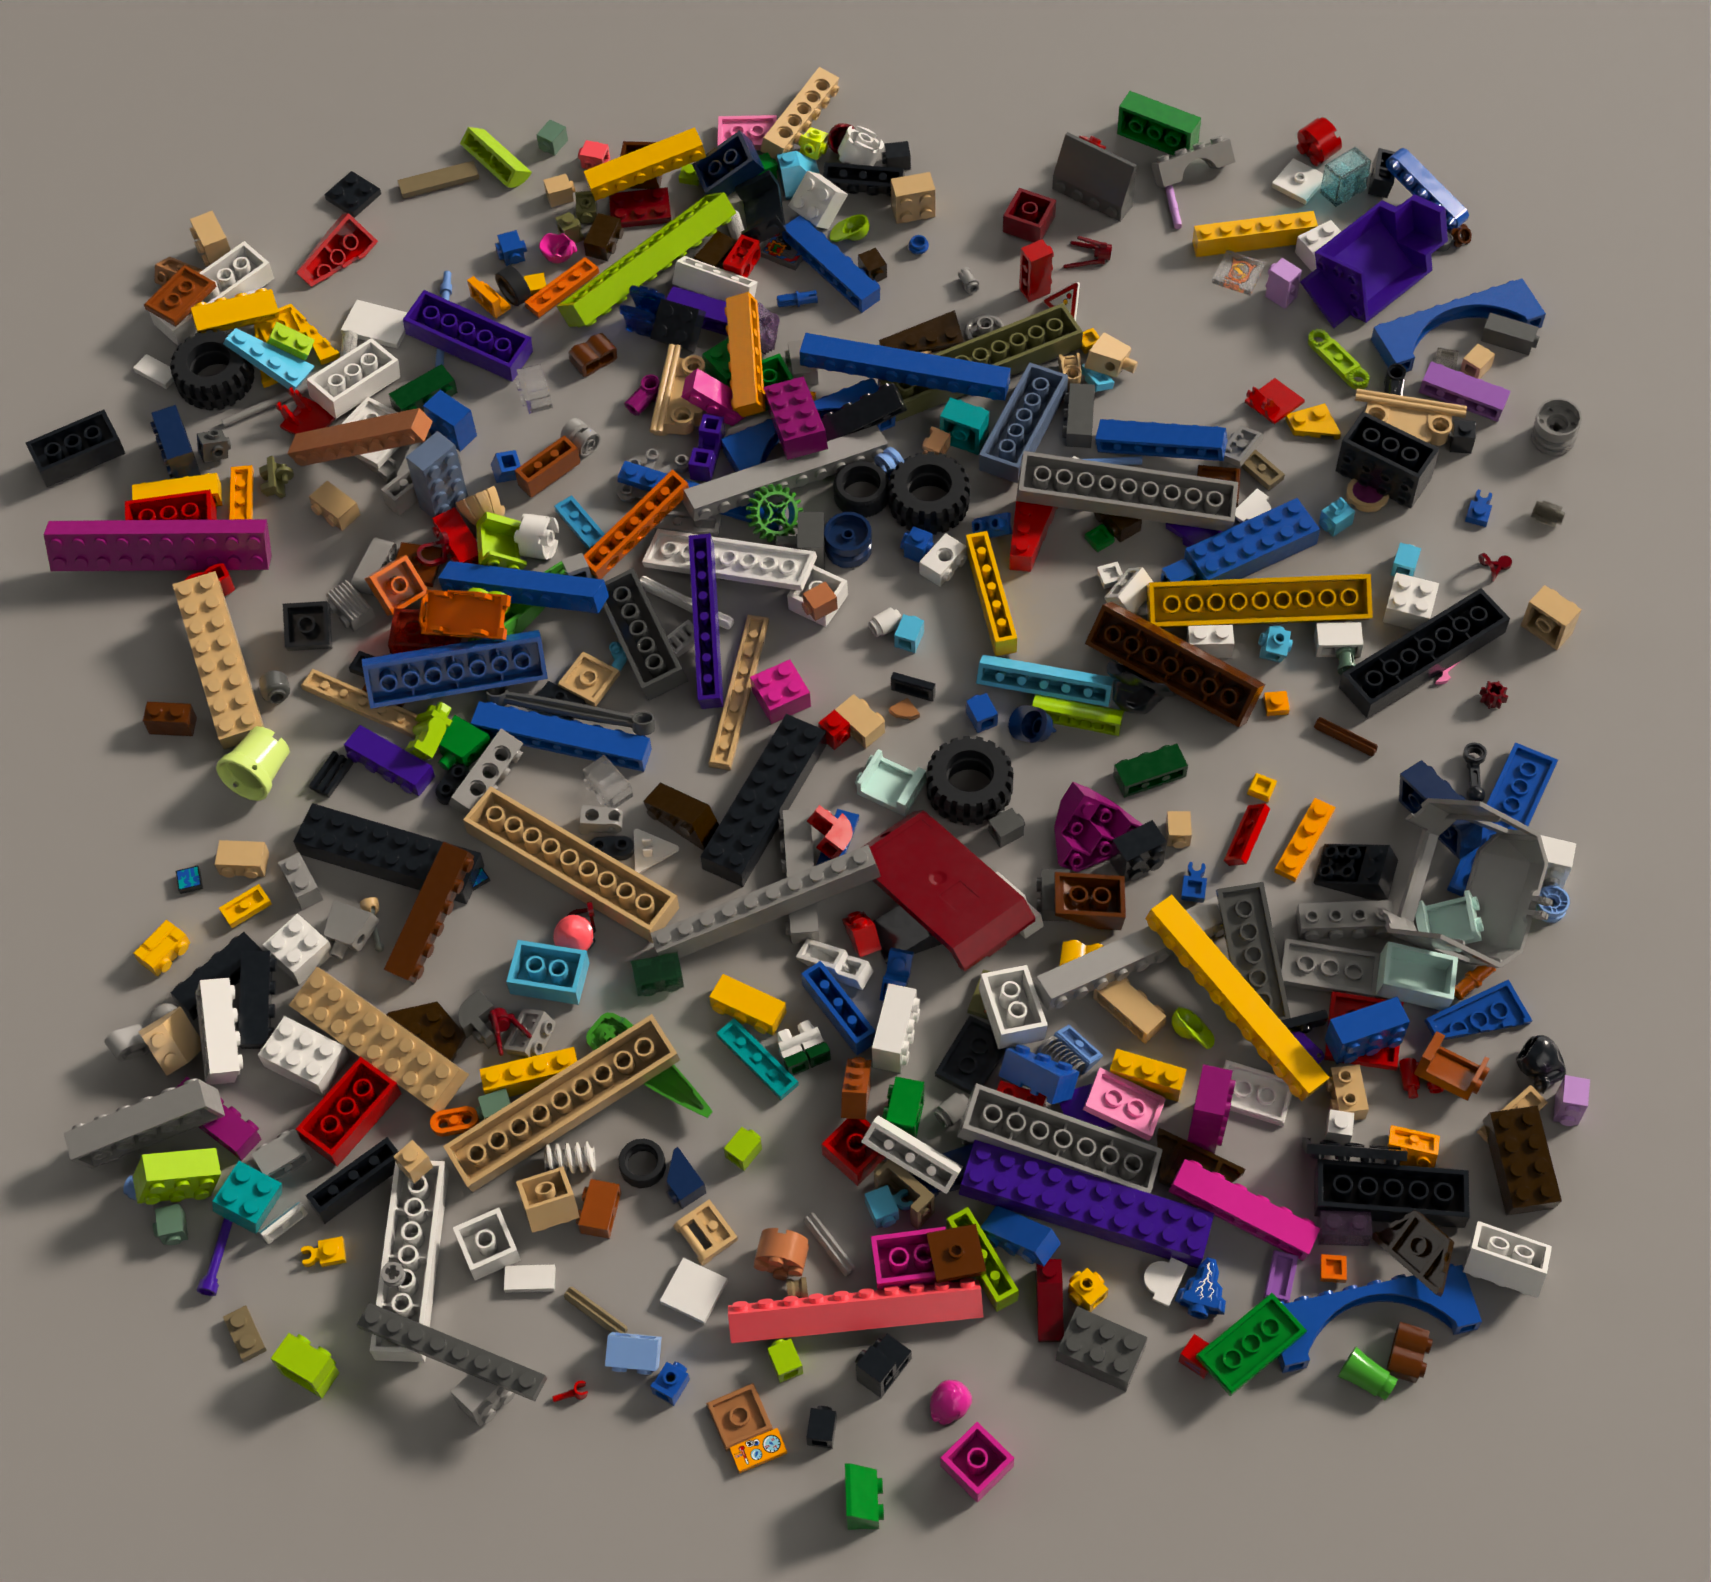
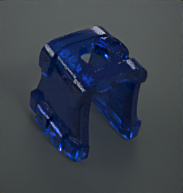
M633 285L630 287L629 293L635 307L620 305V314L625 319L626 331L650 337L661 298L665 299V295L658 293V290L652 288L648 290V287Z

